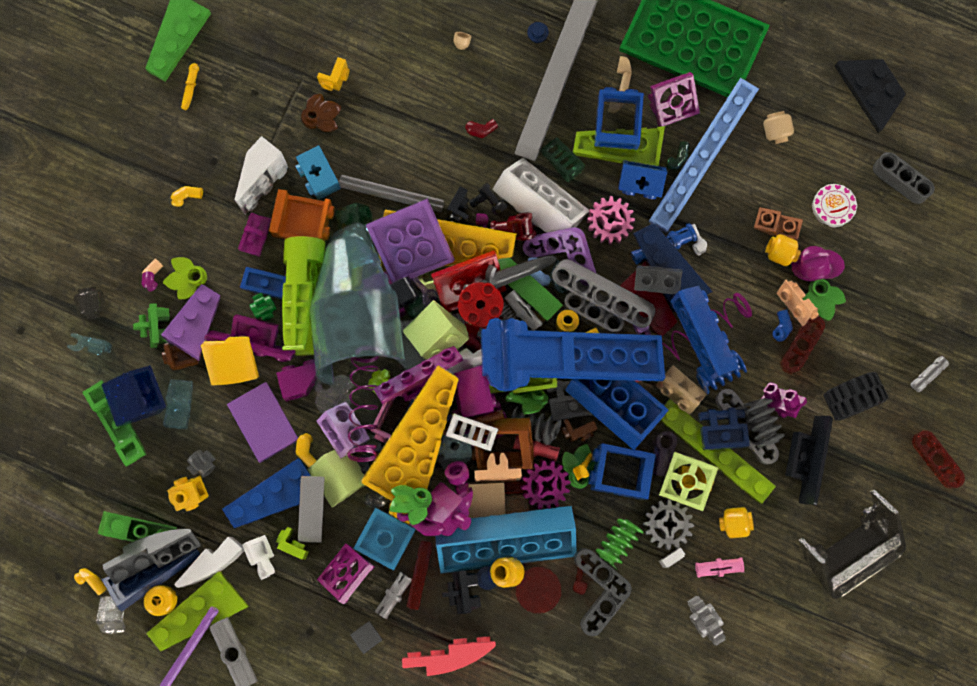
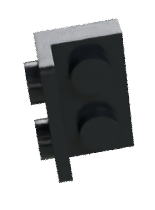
M459 187L447 208V221L468 225L469 215L465 214L469 206L467 189Z

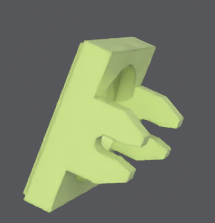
M674 452L659 495L704 511L719 467ZM691 464L689 471L683 475L674 472L681 465ZM698 467L705 474L706 484L699 482L695 475ZM685 475H692L695 478L694 487L686 488L683 486L682 479ZM672 479L680 483L682 487L680 495L674 491L671 483ZM695 488L703 490V493L698 497L687 498L689 491Z

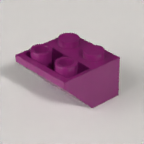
M482 365L453 374L458 377L455 398L460 416L471 419L494 411L493 407H496L495 395L490 393L487 377L482 376Z

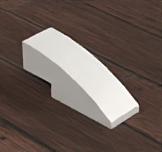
M227 537L215 552L211 549H205L174 585L177 588H183L214 576L217 572L224 570L244 552L243 546L233 537Z

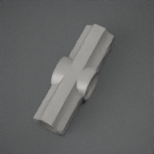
M229 617L209 626L221 652V660L227 665L235 685L250 686L257 682L256 675L246 656L245 647L240 643ZM232 647L238 651V658L236 660L230 659L228 655Z

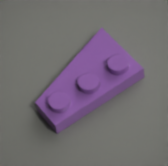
M201 284L161 334L162 338L199 361L202 355L200 345L206 341L204 338L208 334L220 302V295Z

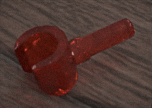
M577 568L573 591L583 595L588 583L581 581L583 571Z

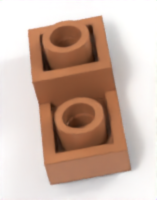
M760 207L754 229L775 237L782 234L798 241L803 220L781 215L780 211Z

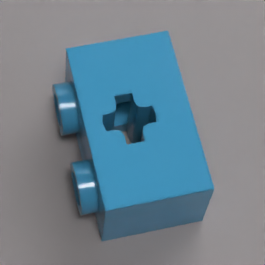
M320 146L296 156L299 164L295 165L301 177H306L308 183L305 186L310 196L315 194L317 200H320L341 189ZM316 171L319 173L317 177L314 175Z

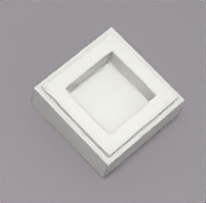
M681 548L675 549L659 560L663 568H668L685 557V553Z

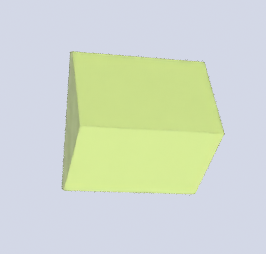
M335 450L324 454L308 469L311 476L325 477L324 496L332 508L365 486L361 482L364 474L361 472V467L357 461L350 460L347 456L340 459Z

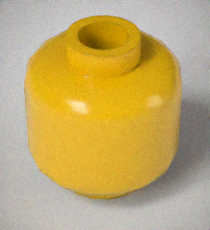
M782 234L771 237L765 250L768 253L769 260L782 266H788L792 262H796L801 253L798 250V242Z
M745 507L728 508L724 511V517L719 518L721 531H726V535L729 538L748 537L750 531L754 530L752 512H748Z
M498 558L491 566V579L497 586L502 588L517 586L524 578V567L517 558Z
M157 585L145 594L143 604L149 614L164 616L175 609L177 595L171 587Z

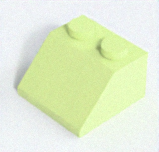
M434 300L403 330L409 341L426 360L452 346H455L458 350L469 339L466 325Z

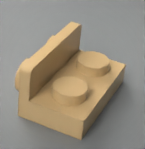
M674 365L665 373V379L658 381L655 385L663 395L668 396L681 410L689 415L707 395Z

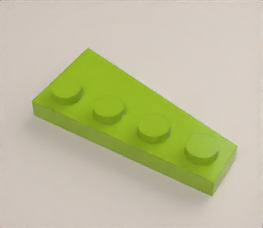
M665 126L654 129L641 128L638 150L594 146L595 131L576 132L572 155L622 164L623 160L659 166ZM602 130V133L633 135V130Z
M219 571L146 634L161 652L191 637L211 606L217 608L219 612L210 626L248 608L249 605L222 572Z

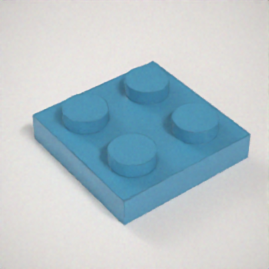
M375 508L353 549L394 571L416 529Z

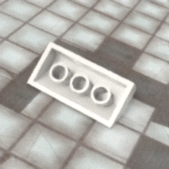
M524 158L505 169L492 189L502 200L511 204L518 213H532L533 218L531 221L533 225L540 227L546 233L577 227L589 213L588 208Z

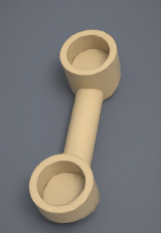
M620 56L617 73L623 74L619 91H625L629 88L632 70L629 59ZM610 102L608 112L615 114L624 103Z

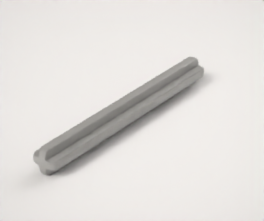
M341 175L339 180L341 188L408 205H413L428 198L433 211L442 212L444 207V201L441 199Z

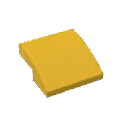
M228 337L225 341H204L200 345L211 385L235 384L259 377L249 337Z

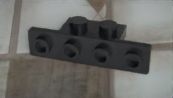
M815 416L811 435L793 432L785 476L802 481L799 496L800 504H818L832 430V416Z

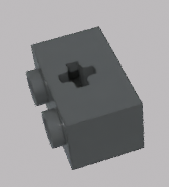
M638 265L636 268L634 290L676 294L681 290L683 270Z

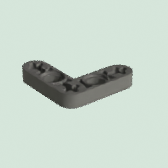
M582 548L574 555L576 566L599 584L604 591L583 616L580 627L588 636H597L630 596L632 588L624 577L593 551ZM582 554H589L588 559L594 564L596 563V561H599V563L593 567L591 573L589 572V570L592 568L590 565L586 563H583L581 565L582 559L580 558V556ZM605 567L609 575L607 579L602 581L597 578V571ZM612 580L619 585H622L624 583L625 585L623 586V589L625 590V592L623 594L620 592L616 594V587H614L612 584H610L609 587H607L606 585L609 584ZM605 600L610 601L612 605L609 613H602L600 611V604ZM594 611L604 617L603 621L599 618L594 623L596 626L595 630L589 629L587 631V621H594L597 617L593 614Z

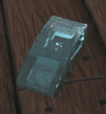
M170 379L166 396L167 408L163 422L164 427L188 428L193 393L192 381Z

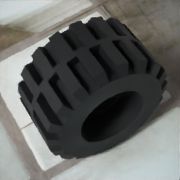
M869 372L829 389L823 395L834 420L838 421L873 408L889 398L877 372Z

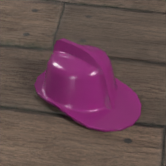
M818 246L805 248L800 253L798 260L791 264L795 276L805 281L834 278L843 273L845 268L844 261L840 255Z

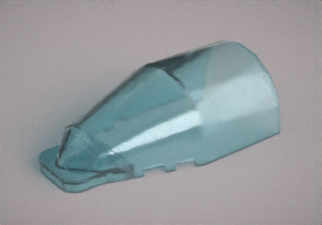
M361 223L345 227L332 235L330 243L326 247L310 306L316 376L318 380L328 385L334 384L332 363L361 356H385L399 361L405 360L397 295L390 287L387 274L382 270L380 265L382 263L372 244L369 231Z

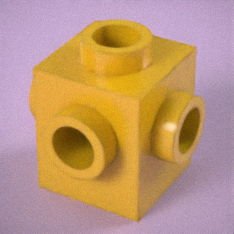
M200 475L189 480L187 477H182L174 481V486L167 490L169 501L176 511L184 508L186 512L193 510L199 506L198 503L209 496Z

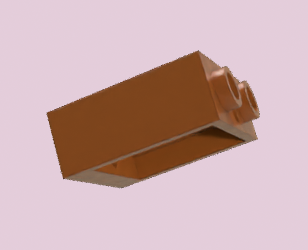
M505 418L487 423L486 425L498 429L497 434H519L521 451L486 452V449L474 446L472 457L473 461H477L478 470H487V460L491 453L495 456L496 465L500 464V454L504 453L508 459V469H532L534 447L530 418ZM476 427L472 440H477L480 427ZM485 429L484 435L489 434V431ZM483 435V438H482V441H481V443H483V444H485V442H484V435Z

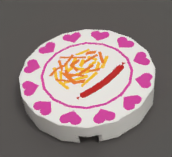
M826 185L814 197L812 203L813 214L822 224L825 223L830 227L843 226L856 214V197L851 190L843 185Z

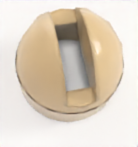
M455 32L453 40L456 48L460 50L466 49L470 44L471 35L464 32Z

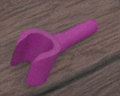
M477 213L476 225L488 228V216Z

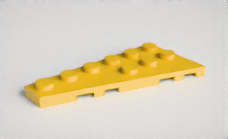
M385 210L384 216H387L396 211ZM437 219L455 259L454 262L444 266L462 263L493 250L498 259L513 256L516 240L515 233ZM378 255L376 275L386 271L380 255Z
M439 365L436 367L362 478V484L391 501L395 498L391 489L399 485H407L413 489L424 488L428 490L442 434L447 423V416L457 387V376Z

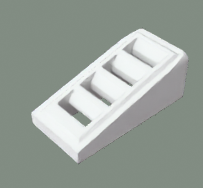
M453 414L446 436L491 451L498 429ZM458 421H462L459 434H454ZM467 424H471L468 437H463ZM476 427H480L477 440H472ZM486 429L489 431L486 443L483 444L481 441Z

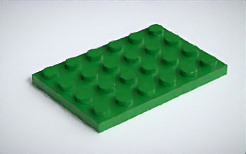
M642 0L619 51L676 76L691 72L694 76L695 84L728 97L740 78L746 80L770 25L712 0Z

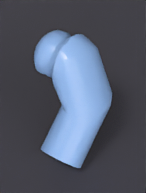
M530 257V258H528V261H531V260H534V259H538V258H536V257ZM542 271L531 274L542 286L550 284L549 275H545Z

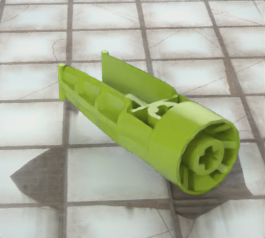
M306 236L289 237L284 241L283 263L287 266L286 283H283L282 292L284 340L282 349L295 350L296 356L317 355L316 347L322 310L323 288H320L321 267L325 265L326 243L319 238Z

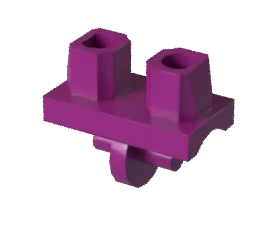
M250 213L238 250L260 257L269 232L271 218Z
M772 382L768 383L763 390L764 395L762 398L773 400L767 406L775 408L778 416L782 418L787 416L796 418L801 407L807 403L806 398L799 396L797 391L791 389L785 391L778 388V385Z

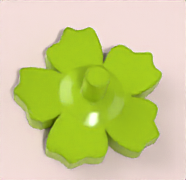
M386 369L374 371L368 385L379 386L383 382L388 381L390 371Z

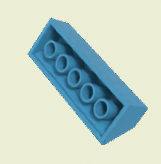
M572 506L471 518V525L467 530L457 528L451 536L447 537L441 534L435 536L441 573L481 569L486 566L491 567L495 560L502 557H514L521 563L574 557L577 552L576 526Z

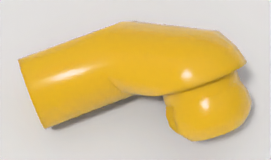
M305 433L298 437L295 452L302 462L310 468L317 460L309 452L313 437Z
M86 568L80 569L74 575V579L78 584L82 585L86 581L98 596L107 589L102 580Z

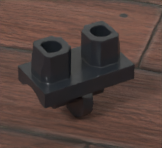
M466 570L452 572L453 582H447L448 592H443L442 597H449L450 606L456 605L457 614L471 613V610L481 607L479 595L469 596L468 587L478 585L477 574L466 573Z

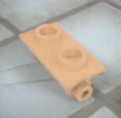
M785 280L779 288L777 295L799 323L805 326L809 318L813 320L818 317V308L809 299L803 301L802 298L806 295L797 282Z

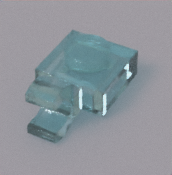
M71 333L70 336L77 339L78 343L74 346L67 345V348L72 351H80L86 347L88 352L101 355L102 352L110 353L112 344L105 340L83 337L77 333Z

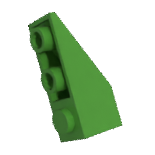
M104 511L98 534L134 542L156 533L176 530L177 527Z

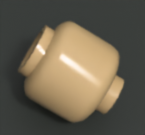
M784 111L767 115V119L763 122L767 140H775V144L787 142L788 137L794 134L792 118L789 114H785Z

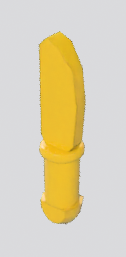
M196 63L189 66V74L185 82L186 87L181 108L185 111L189 108L193 90L196 86V78L199 71Z

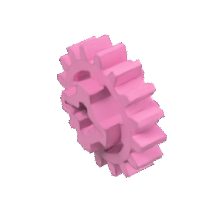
M610 196L607 202L604 198H601V204L595 202L593 205L594 209L589 210L588 214L592 217L587 218V223L591 224L588 230L595 231L593 238L601 237L600 243L607 239L609 245L612 244L613 240H616L619 244L621 236L627 239L629 236L628 232H632L634 228L630 225L635 222V218L630 217L634 211L627 210L629 204L625 203L622 205L621 198L617 202L613 200V196ZM610 218L614 219L612 224L608 223ZM597 222L601 224L603 230L599 228Z

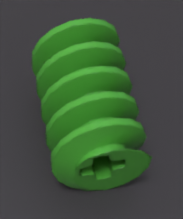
M618 518L617 523L620 527L612 526L611 528L615 535L608 533L606 537L609 542H601L604 550L598 548L595 550L603 561L616 570L617 568L614 563H623L619 556H628L625 547L633 549L630 540L638 542L639 539L635 533H644L643 530L627 519Z

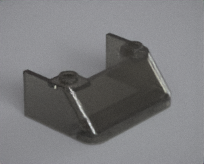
M875 489L870 491L873 506L866 508L861 514V526L828 549L821 544L810 546L803 537L799 539L805 561L826 592L834 599L844 596L898 559L906 550L899 512Z

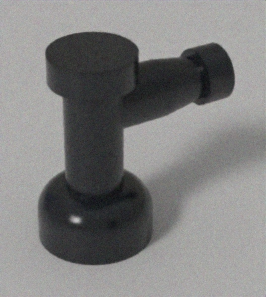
M488 182L477 190L480 194L469 201L470 205L475 208L478 204L488 200L492 205L491 211L495 216L508 207L505 200H499L490 190Z

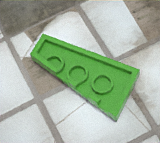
M170 0L145 68L147 72L166 82L211 15L210 10L192 0Z

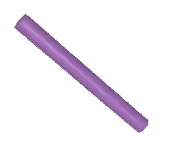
M210 607L160 686H171L219 612L217 608Z

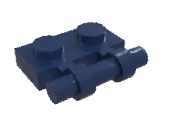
M735 407L722 411L707 409V412L698 413L699 421H708L709 426L700 428L703 451L750 446L747 423L738 424L737 418H745L744 409H736ZM728 419L729 425H718L717 420Z

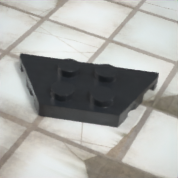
M883 59L838 61L834 65L877 133L881 132L906 93Z

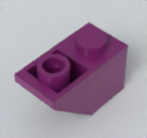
M312 359L303 362V366L295 367L290 365L283 367L281 372H277L283 399L287 402L308 396L324 370L321 361Z

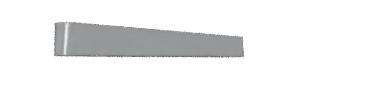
M598 0L573 1L515 150L516 155L536 161Z

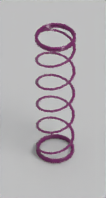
M737 292L733 294V299L727 298L724 300L723 310L725 317L718 311L710 309L719 314L729 324L730 328H733L726 314V301H733L744 317H752L750 305ZM737 297L743 302L747 311L741 304H739ZM673 331L671 335V341L674 351L666 344L662 343V345L669 349L673 353V355L678 359V361H680V357L674 345L673 334L679 333L683 335L688 341L689 339L685 334L681 333L680 331Z
M358 347L351 351V362L358 369L352 372L350 380L358 388L350 393L349 399L358 407L349 413V420L358 427L350 431L348 439L358 447L349 450L347 457L357 462H369L377 457V452L373 450L377 448L376 445L361 446L354 443L350 438V434L356 429L378 428L377 425L372 424L361 426L354 423L351 419V414L357 409H378L377 405L360 406L352 400V394L356 390H374V388L365 387H377L376 385L359 386L352 380V375L360 369L371 372L379 370L377 366L359 367L353 361L362 363L376 361L380 353L371 347ZM358 351H371L377 354L376 357L369 359L358 358L354 355ZM354 452H369L374 454V456L358 458L350 454Z

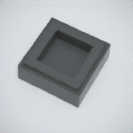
M370 621L350 635L363 654L383 640Z

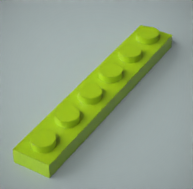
M669 399L664 405L669 411L660 422L713 466L719 467L718 470L749 496L759 504H762L776 486L731 449L703 451L700 428L703 426Z

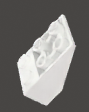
M262 136L246 153L234 199L245 215L248 211L256 208L258 200L271 191L273 183L277 179H281L286 174L288 168L282 152Z

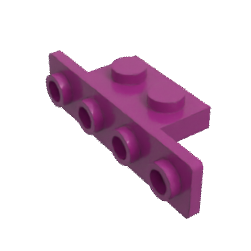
M238 314L233 317L231 334L211 330L204 338L207 341H225L228 337H249L252 351L257 356L264 357L268 355L275 357L277 361L281 362L291 361L295 356V350H283L282 347L276 346L278 324Z
M452 346L402 372L398 376L375 387L374 391L382 404L399 395H402L406 402L420 393L438 365L447 370L462 362L463 358L455 346Z

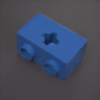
M623 160L618 189L622 190V193L626 195L639 193L644 194L643 197L648 199L662 197L667 169L666 167ZM641 177H645L646 180L643 182V185H640L638 181Z

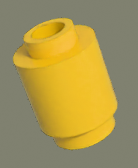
M572 310L561 311L556 319L555 326L557 331L575 332L579 324V317ZM564 320H570L572 323L566 324Z

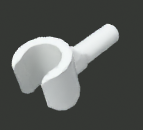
M693 224L692 226L698 240L696 241L697 243L692 245V248L696 255L699 256L706 252L707 242L701 238L696 225Z

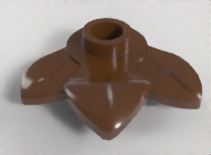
M315 94L307 100L306 109L301 114V121L309 129L317 127L323 132L335 131L338 129V126L333 119L340 113L341 106L334 101H324L322 94Z

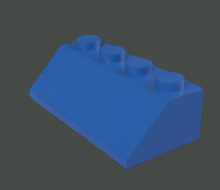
M699 286L678 291L672 298L671 304L708 381L711 382L737 370L739 361L733 351L731 352L727 345L729 343L727 335L724 331H720L716 313L711 311L707 304L709 299L704 290L701 291Z
M572 379L565 390L633 450L638 447L669 411L636 381Z

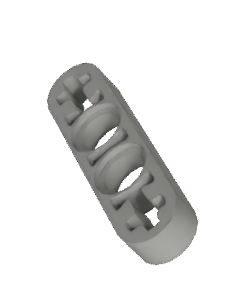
M724 389L716 396V404L721 411L731 408L728 403H722L724 399L723 394L731 396L730 403L733 407L737 404L739 407L736 409H744L745 423H747L749 433L757 425L748 421L753 415L746 414L747 407L743 406L744 403L733 390ZM749 440L750 446L748 448L760 463L769 465L777 461L779 451L774 444L764 447L766 451H772L770 455L772 459L770 460V458H763L765 452L762 448H758V450L755 448L762 441L752 442Z

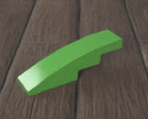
M510 258L498 259L501 270L518 265ZM531 275L505 285L510 292L515 290L526 304H529L546 322L563 306Z

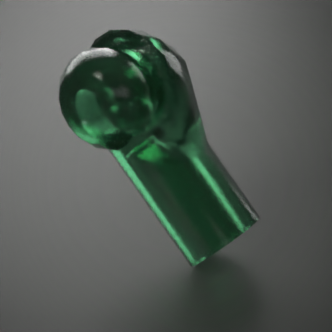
M686 141L680 142L676 159L669 157L667 160V169H673L672 171L679 170L688 158L690 143Z

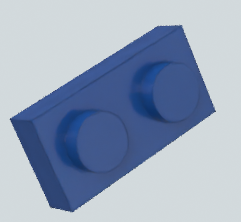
M246 267L240 288L258 294L262 292L263 295L282 299L283 283H286V276Z

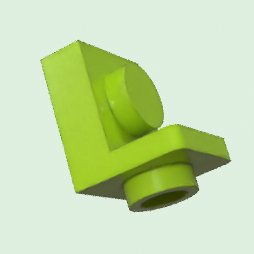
M287 527L285 531L281 530L276 541L279 543L277 549L299 559L306 560L309 551L304 549L305 545L296 540H292V543H289L294 529Z

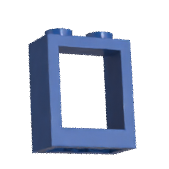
M606 87L604 90L600 89L597 103L594 146L638 150L641 138L644 93H638V90L627 89L625 91H617L616 88ZM604 102L635 104L633 135L602 133Z
M603 443L594 448L592 461L595 462L594 470L590 471L588 484H591L590 490L639 500L649 499L655 454ZM607 452L640 458L635 491L602 484Z

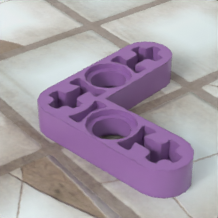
M577 227L538 234L534 238L526 240L523 244V251L529 257H541L566 252L569 260L579 264L575 260V255L581 254L586 262L579 265L596 273L585 234ZM572 234L574 238H578L576 243L574 240H570ZM549 238L557 239L559 247H552L549 244ZM543 242V245L539 246L536 250L535 248L530 247L532 243L534 246L540 245ZM580 280L581 284L589 286L587 281Z

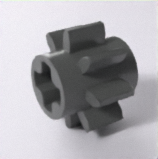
M197 450L188 458L187 462L190 466L187 467V470L195 477L200 475L204 478L215 469L216 466L212 462L216 458L207 450L204 453L201 450Z

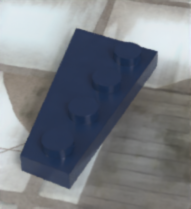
M654 223L633 233L649 266L683 270L681 290L699 286L701 291L704 290L707 295L713 292ZM663 293L671 311L675 312L671 300L676 294Z
M196 548L161 568L153 564L117 584H114L109 577L102 579L117 608L122 612L145 596L151 588L162 584L195 561L200 553Z

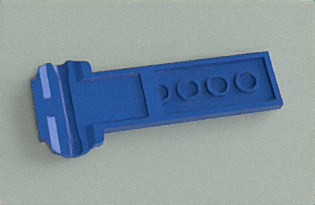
M513 318L508 320L490 319L487 328L481 331L482 376H486L490 386L500 391H513L521 386H527L530 378L663 381L665 379L662 335L528 331L526 322Z

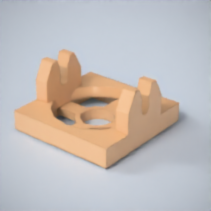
M491 453L487 460V470L475 471V482L520 481L522 477L521 468L508 469V459L504 453L500 454V464L496 465L495 456Z

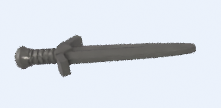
M546 256L496 271L497 268L494 265L489 264L485 273V280L479 282L491 283L497 289L550 266L556 261V257ZM465 284L463 290L471 284Z

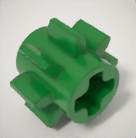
M261 292L252 297L254 302L249 305L256 319L262 317L264 321H267L274 317L273 311L277 310L270 295L264 297Z

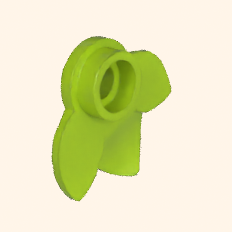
M173 258L171 263L175 272L171 273L163 281V284L172 290H178L177 297L179 300L189 299L201 284H205L207 273L202 267L194 266L188 258ZM200 274V278L194 281L193 276Z

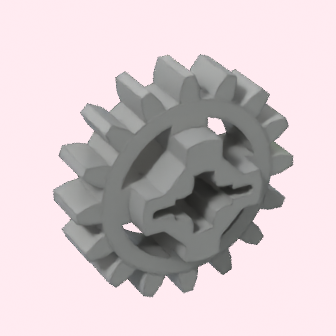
M667 500L666 505H664L662 501H659L658 508L655 506L650 507L652 514H645L649 521L644 522L643 525L648 526L649 530L644 533L645 535H652L651 543L658 541V548L665 544L666 550H670L671 544H673L678 549L680 548L679 542L687 543L685 536H692L688 529L694 527V524L689 523L688 520L693 516H686L685 512L688 508L680 509L679 502L672 505L671 500ZM664 510L663 517L659 520H654L656 515ZM674 511L680 515L682 521H679L674 516ZM668 519L669 522L673 523L674 525L672 528L669 529V531L668 528L663 525V523L667 522ZM655 529H658L663 534L664 539L657 535ZM677 530H682L680 536L673 540L674 533Z
M695 596L687 601L690 611L693 613L689 618L701 637L708 636L709 640L716 646L725 641L726 637L720 628L724 623L710 603L705 605L699 596Z

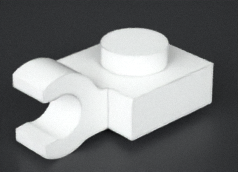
M265 535L242 545L250 565H258L257 571L261 580L275 573L274 567L269 560L274 554Z

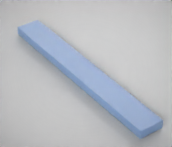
M742 78L739 79L648 221L649 223H654L665 233L669 231L759 88Z

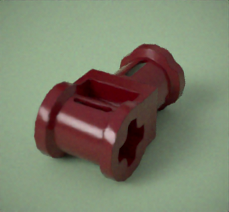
M529 212L509 216L508 220L503 222L493 220L490 224L491 229L515 233L516 240H529L537 235L532 226V213Z

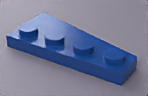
M298 458L222 510L232 526L239 528L272 514L300 505L301 476L311 475L302 460Z

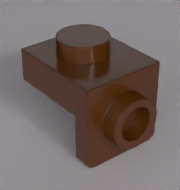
M169 343L164 344L165 351L162 352L164 364H168L173 371L199 364L198 360L176 346H170Z
M568 418L562 421L563 426L560 427L565 439L570 438L571 443L579 439L584 442L594 437L593 432L598 429L595 422L592 421L573 430Z

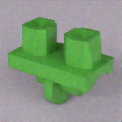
M149 304L148 322H146V315H139V322L133 324V329L140 331L141 338L147 337V330H149L150 348H157L159 344L168 342L162 338L161 334L165 329H158V322H169V308L157 307V304Z

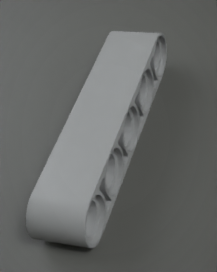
M569 259L560 261L552 273L553 280L558 285L640 328H645L651 324L655 315V307L652 303ZM560 269L566 270L569 275L562 274ZM580 280L587 281L589 286L581 284ZM600 290L606 291L609 296H603ZM619 301H625L628 307L622 306ZM639 312L647 313L648 317H642Z

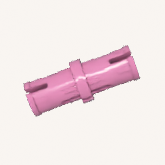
M718 558L712 562L695 563V569L698 578L712 575L723 577L724 574L744 572V562L742 558L729 560Z

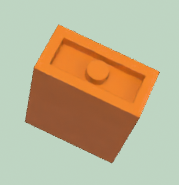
M278 189L269 232L272 237L282 239L306 236L319 238L323 241L328 240L330 235L328 223L329 219L334 217L335 207L332 206L331 200L327 198L325 201L293 196L289 195L286 190Z

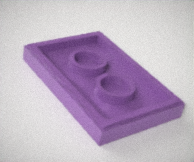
M267 382L227 404L259 463L297 442L298 436Z

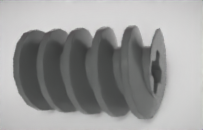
M762 398L743 405L751 406L746 411V414L754 416L748 421L749 423L757 424L751 429L752 432L760 433L754 438L756 441H762L757 448L778 443L785 436L784 434L776 433L781 428V425L773 424L779 418L778 416L770 415L776 410L773 407L767 406L773 401L772 399Z
M518 404L511 418H530L532 438L535 437V440L538 442L543 440L546 445L551 444L557 437L562 420L558 419L553 424V416H550L545 421V413H541L538 418L536 417L537 413L523 414L520 411L521 404Z

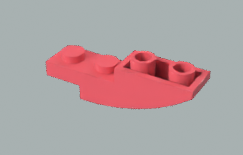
M490 636L477 637V642H467V638L453 639V644L448 645L449 654H445L444 650L430 651L431 655L421 656V651L408 652L407 657L402 658V667H426L427 676L452 672L485 656L496 647L495 640L490 641Z

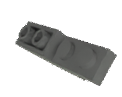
M176 529L156 533L122 547L124 554L103 564V570L112 582L117 584L153 564L161 568L200 547L201 543L191 529Z

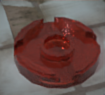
M533 567L524 571L523 580L516 586V597L520 605L527 611L535 614L546 613L552 610L559 602L561 596V584L558 577L551 570L543 567Z

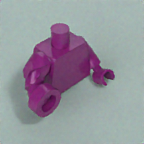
M452 462L445 469V476L449 483L456 485V493L440 482L431 492L432 502L427 507V517L422 522L411 525L424 536H437L441 534L448 537L457 528L467 530L470 527L471 518L468 517V509L472 503L473 490L472 487L469 488L468 482H466L470 474L464 462ZM397 512V518L400 521H409L408 514Z

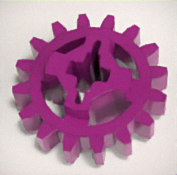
M542 459L539 466L533 462L532 470L525 469L528 475L527 477H521L525 484L521 485L520 488L527 491L523 494V497L525 499L530 498L529 504L534 505L536 503L538 509H541L543 505L546 509H550L551 504L556 507L559 506V499L562 501L566 500L563 494L569 493L570 490L565 488V486L571 482L564 479L568 473L561 471L563 466L560 464L555 466V462L552 460L547 465L546 461ZM542 470H550L545 474H538ZM559 479V488L557 489V480ZM532 480L534 481V489H533V490H532V488H531ZM543 481H546L549 485L547 489L542 485ZM547 495H552L549 499H543Z

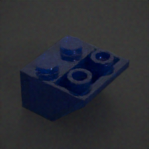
M151 365L129 371L101 385L116 427L158 415L166 408Z

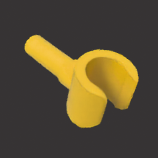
M589 453L582 464L572 469L577 481L590 475L587 467L592 460L593 454Z

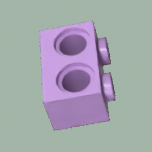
M346 401L325 411L317 420V423L340 459L347 456L349 450L358 447L348 439L350 431L358 426L349 420V413L352 409ZM353 412L351 414L352 421L361 425ZM364 428L356 429L350 434L351 440L361 446L370 440Z

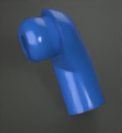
M788 310L777 312L780 324L772 333L776 341H784L793 329Z

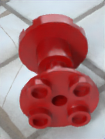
M473 283L460 293L458 311L462 319L465 320L464 325H466L468 333H474L476 337L481 338V331L487 328L490 319L499 318V320H502L503 318L500 317L504 306L502 295L491 283Z

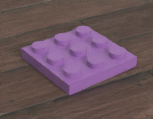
M428 198L366 224L392 283L407 276L410 279L452 263L455 260Z

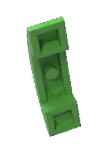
M101 380L83 391L82 393L90 407L97 413L116 446L114 448L124 465L127 467L145 456L146 452L136 431L104 381Z

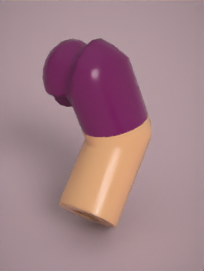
M156 258L142 272L141 285L150 292L157 288L158 284L154 281V275L163 267Z

